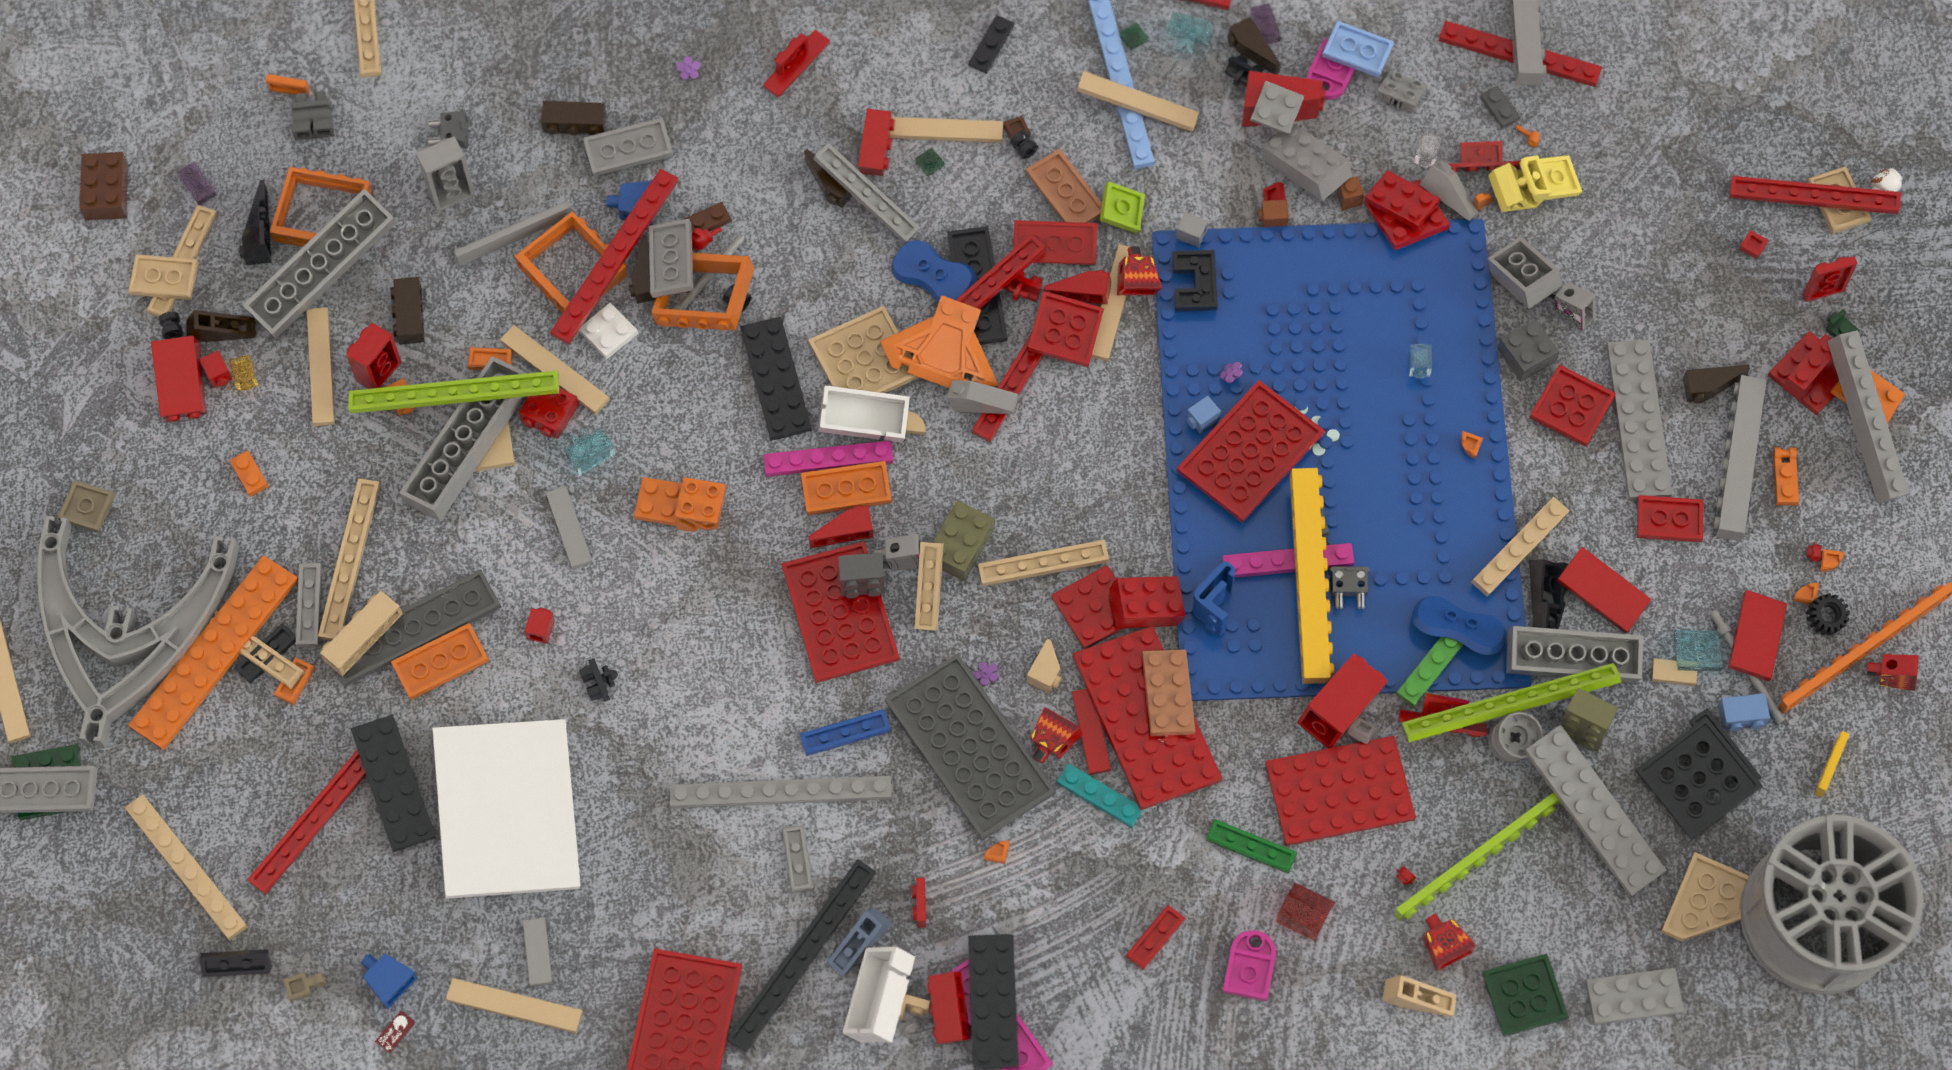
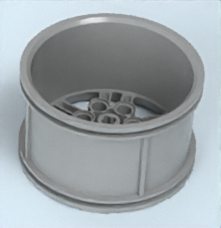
M1821 816L1805 821L1791 829L1752 870L1741 895V926L1746 942L1757 961L1782 983L1800 991L1813 994L1842 993L1868 981L1911 942L1920 925L1922 916V885L1911 856L1889 833L1868 821L1852 816ZM1821 850L1822 864L1818 865L1798 851ZM1835 854L1840 855V859H1836ZM1782 859L1787 860L1805 872L1807 877L1783 865L1780 861ZM1821 876H1825L1828 879V884L1822 882ZM1843 876L1848 877L1851 881V884H1846L1843 880ZM1779 878L1802 891L1804 894L1801 900L1784 909L1776 910L1773 897L1774 879ZM1879 892H1880V894H1881V897H1882V899H1883V902L1880 901V900H1878V893H1879ZM1855 896L1861 897L1863 904L1858 903ZM1804 911L1808 912L1810 917L1793 928L1787 930L1783 925L1784 921ZM1845 914L1850 915L1853 921L1846 919ZM1877 914L1878 916L1886 919L1887 924L1883 923L1882 921L1878 920L1872 915ZM1816 927L1826 931L1827 958L1811 953L1796 940ZM1859 927H1864L1885 940L1880 953L1862 960ZM1840 933H1844L1846 937L1847 962H1841Z

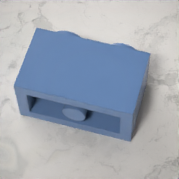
M1765 693L1721 698L1718 704L1721 724L1724 730L1730 729L1731 732H1735L1747 727L1761 729L1767 725L1770 719Z

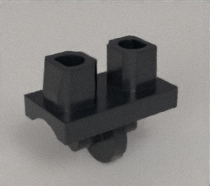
M1232 55L1228 59V65L1224 73L1234 78V86L1237 87L1240 83L1247 86L1249 71L1263 72L1264 68L1259 65H1254L1253 67L1248 65L1247 59L1242 55L1237 57Z
M595 659L588 660L589 665L580 669L579 673L583 683L593 679L596 681L595 685L586 688L590 701L603 698L604 702L610 700L605 683H608L609 687L615 686L614 679L618 677L617 671L609 670L608 666L605 665L602 667L603 673L601 674Z

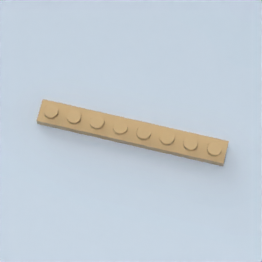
M358 478L318 634L319 639L332 641L337 636L338 630L346 623L380 489L379 481Z
M142 794L124 807L228 940H232L247 928L245 922L145 796Z

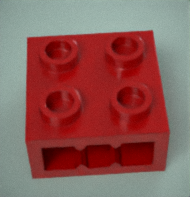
M559 388L558 394L529 396L519 411L521 422L528 428L532 429L534 427L540 430L546 437L550 438L552 436L558 439L579 406L578 398L576 395Z

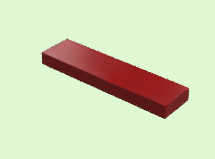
M1087 689L1072 691L1078 726L1083 732L1081 740L1089 775L1110 772L1111 766L1101 721Z

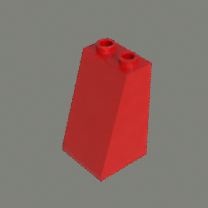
M1249 71L1241 127L1260 125L1250 121L1265 81L1304 96L1295 121L1317 119L1318 111H1323L1326 89L1322 88L1323 80Z
M194 336L151 341L160 417L164 420L167 419V422H175L180 420L179 417L188 416V419H197L201 417V414H206L203 369L199 361L202 358L200 342Z
M1353 653L1308 704L1296 723L1326 748H1333L1349 730V727L1382 691L1388 680L1384 678L1381 672L1374 670L1368 665L1364 658Z

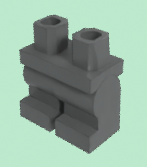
M325 91L314 93L315 100L308 101L307 95L304 93L295 94V100L291 103L292 133L295 141L314 139L313 130L316 138L335 137L332 107Z

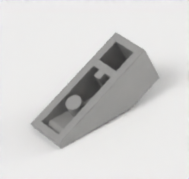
M1440 160L1433 164L1420 183V186L1439 197L1442 202L1468 221L1475 218L1479 212L1457 173L1451 169L1449 164Z
M952 380L947 399L955 412L1014 414L1019 396L1017 393L974 381Z

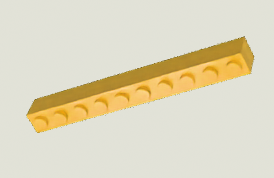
M1295 468L1290 473L1302 684L1328 683L1331 676H1334V664L1330 663L1329 655L1333 654V644L1328 641V634H1331V621H1327V613H1330V600H1326V592L1329 591V581L1324 576V571H1327L1328 568L1327 558H1323V550H1326V537H1322V529H1325V518L1321 516L1320 509L1324 507L1323 496H1319V488H1322V475H1318V468Z

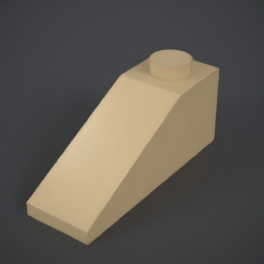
M1399 975L1385 980L1382 1001L1401 1008L1453 1017L1457 995Z

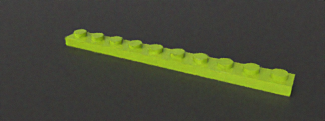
M558 371L352 390L349 391L348 411L352 414L558 394L559 373Z
M1611 663L1402 722V727L1408 742L1418 741L1536 706L1567 699L1574 696L1578 688L1591 692L1621 683V676L1615 664Z
M1554 792L1398 906L1394 916L1399 922L1404 918L1408 920L1417 913V908L1421 905L1424 907L1428 906L1434 901V896L1439 892L1441 894L1447 892L1452 887L1451 883L1457 879L1459 881L1463 880L1469 875V870L1474 866L1476 868L1482 866L1487 861L1486 857L1491 854L1497 855L1504 849L1503 845L1505 843L1516 841L1521 836L1520 832L1526 828L1528 830L1532 829L1538 824L1537 820L1542 816L1545 818L1550 816L1556 810L1554 807L1561 803Z

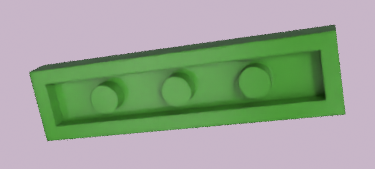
M1440 637L1400 687L1396 695L1414 708L1464 644L1452 638Z

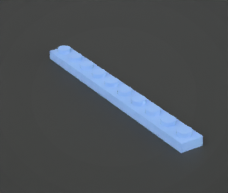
M1088 0L1109 80L1134 89L1110 0ZM1117 105L1134 169L1153 166L1154 158L1142 115Z

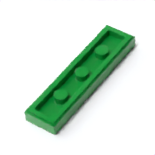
M1214 819L1206 841L1287 874H1289L1297 856V852L1216 819Z

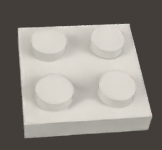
M611 303L590 318L579 329V332L606 360L638 335V330Z

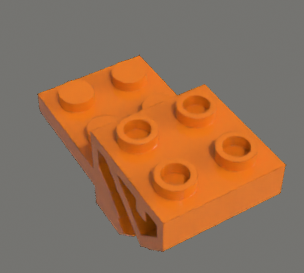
M643 477L634 519L677 526V530L695 532L699 527L705 531L717 529L726 494V484L683 477L682 483Z

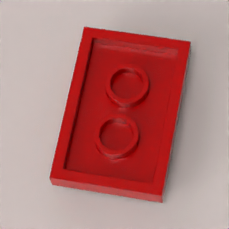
M1387 170L1365 196L1364 202L1418 230L1439 205L1440 198Z
M1855 256L1849 258L1840 257L1834 262H1822L1816 265L1803 292L1804 301L1809 302L1844 292L1857 266Z
M1639 495L1637 498V538L1702 542L1703 499Z

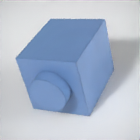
M1206 396L1188 409L1186 420L1192 429L1202 433L1220 420L1221 410L1209 396Z

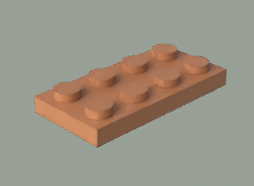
M1061 149L1056 150L1026 168L1028 177L1063 222L1091 223L1100 218L1101 201Z
M1186 649L1143 651L1142 661L1150 736L1194 734L1195 723Z

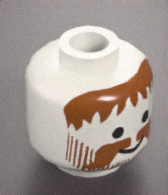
M1884 168L1871 179L1870 184L1872 189L1898 192L1902 187V177L1895 169Z

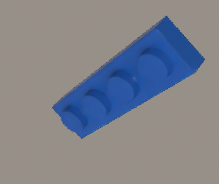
M883 709L800 733V738L805 754L809 756L891 732L885 710Z

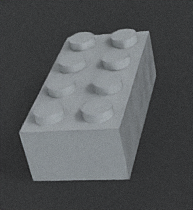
M1293 124L1289 136L1279 132L1262 146L1265 161L1268 165L1321 201L1352 177L1347 158L1296 124Z
M455 136L445 138L431 147H424L416 153L427 193L437 212L475 196L465 155Z

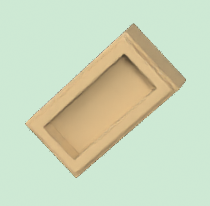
M1654 658L1652 661L1651 681L1696 686L1698 663Z

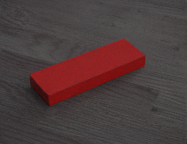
M1167 905L1129 950L1126 957L1144 970L1182 925L1185 917Z

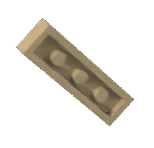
M920 542L915 629L938 630L944 543Z

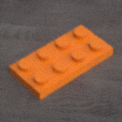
M886 461L801 473L807 515L847 510L858 505L866 507L892 503Z
M468 623L392 660L391 664L411 701L488 663L489 659L471 624Z

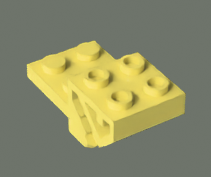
M1569 155L1539 159V156L1525 157L1520 161L1521 170H1516L1515 167L1508 163L1494 169L1488 175L1501 212L1537 208L1544 200L1579 196L1582 193Z

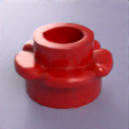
M1813 542V546L1808 545L1806 558H1810L1811 563L1813 561H1820L1822 545L1815 544V542Z
M1404 865L1399 870L1396 869L1399 873L1396 876L1397 879L1405 886L1408 883L1413 885L1412 882L1416 877Z

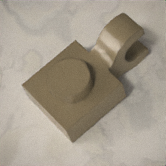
M303 972L283 979L290 1002L311 996L312 988H320L327 985L325 976L322 973L307 977V974Z

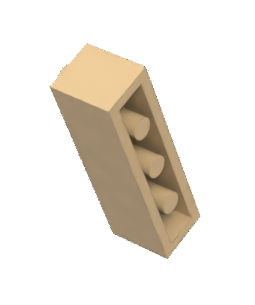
M382 591L377 595L371 596L367 605L362 610H358L353 615L352 620L338 630L337 636L332 641L324 644L320 652L323 661L343 676L403 615L400 606Z

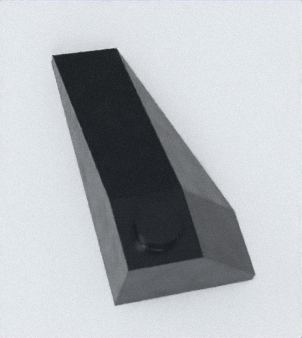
M264 180L259 181L242 236V246H239L240 258H244L246 265L272 263L268 189Z

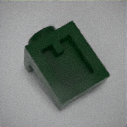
M1844 309L1839 313L1834 312L1827 319L1829 323L1825 330L1833 338L1839 334L1860 331L1844 317L1847 312Z

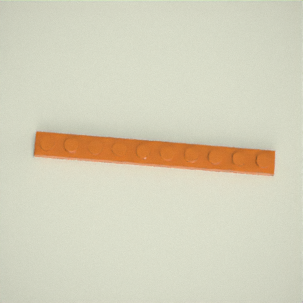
M1949 582L1945 586L1942 584L1938 585L1932 590V595L1928 598L1926 596L1921 597L1916 601L1915 607L1911 610L1909 608L1904 609L1898 615V619L1887 621L1881 627V631L1870 633L1865 638L1866 641L1864 643L1853 645L1848 650L1849 653L1843 657L1841 654L1831 662L1832 665L1826 668L1824 666L1814 674L1815 677L1809 680L1807 678L1798 685L1796 691L1792 692L1790 690L1781 697L1782 701L1778 708L1785 714L1952 595V583Z

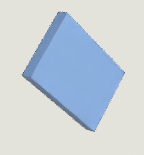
M1337 21L1322 53V57L1379 78L1394 46V41Z

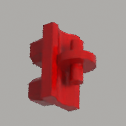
M1023 271L1004 287V289L1014 293L1012 298L1014 301H1018L1020 297L1037 302L1042 287V278L1032 276L1031 279L1024 277L1025 272Z

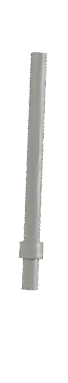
M738 235L721 255H732L745 239ZM706 272L694 285L693 291H689L678 305H674L672 309L685 310L716 273ZM661 326V327H662L663 329L667 330L670 326H668V327Z
M1716 609L1710 613V616L1718 627L1719 635L1724 637L1732 650L1734 636L1731 633L1732 629L1728 623L1724 622ZM1747 674L1758 694L1765 693L1768 710L1777 725L1784 722V717L1761 680Z

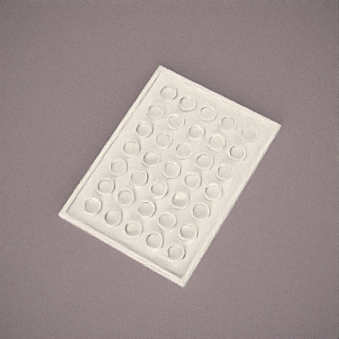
M566 720L433 728L445 899L580 889Z

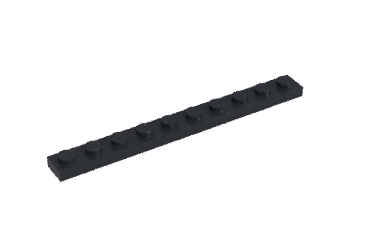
M856 860L727 1038L729 1043L744 1053L749 1050L876 874L874 869L860 860Z

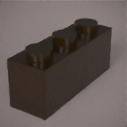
M543 101L541 117L543 132L548 134L568 133L570 135L589 134L591 136L604 133L607 114L605 103Z
M419 277L393 279L394 287H390L391 299L395 300V306H391L393 319L396 318V325L392 326L393 336L398 338L400 345L425 342L422 287Z

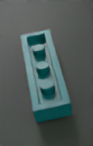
M1069 763L1057 780V784L1130 828H1133L1144 811L1140 810L1135 802Z

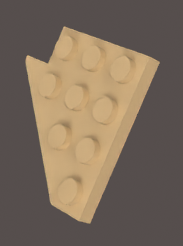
M1694 852L1661 933L1682 942L1741 921V895L1749 875Z

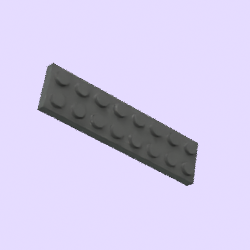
M482 570L401 609L403 615L343 676L338 673L344 687L391 664L392 660L500 609L501 604Z

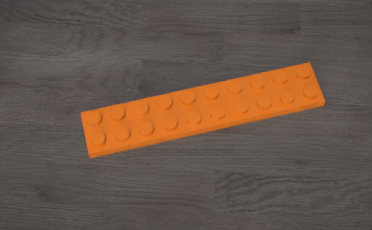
M263 555L128 724L129 728L164 751L239 657L240 650L244 649V645L248 640L251 641L250 638L258 633L296 585L298 578Z

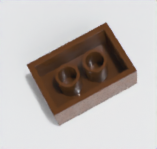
M124 153L81 154L80 211L85 221L126 219L128 162Z

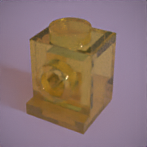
M250 355L229 360L238 391H246L259 386Z

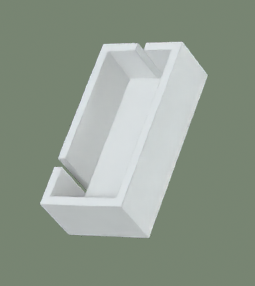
M825 385L822 394V410L820 412L818 432L877 440L884 436V441L903 443L910 397Z
M898 947L866 948L843 1034L861 1043H875V1041L878 1043H892L909 982L906 978L912 972L915 956Z

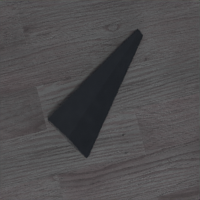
M1544 559L1529 560L1533 627L1559 629L1566 604L1564 596L1568 589L1556 580L1567 567V563H1555Z

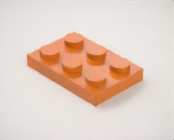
M1870 369L1885 419L1888 423L1905 393ZM1838 378L1830 393L1846 403Z

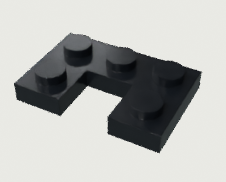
M1215 250L1173 251V274L1194 273L1195 288L1175 289V311L1218 310Z

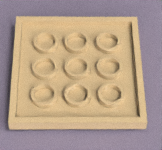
M885 306L808 339L813 353L833 387L888 393L919 378L907 373L908 366L901 364L898 370L892 368L880 341L898 333V330ZM905 351L904 356L912 359L911 354Z

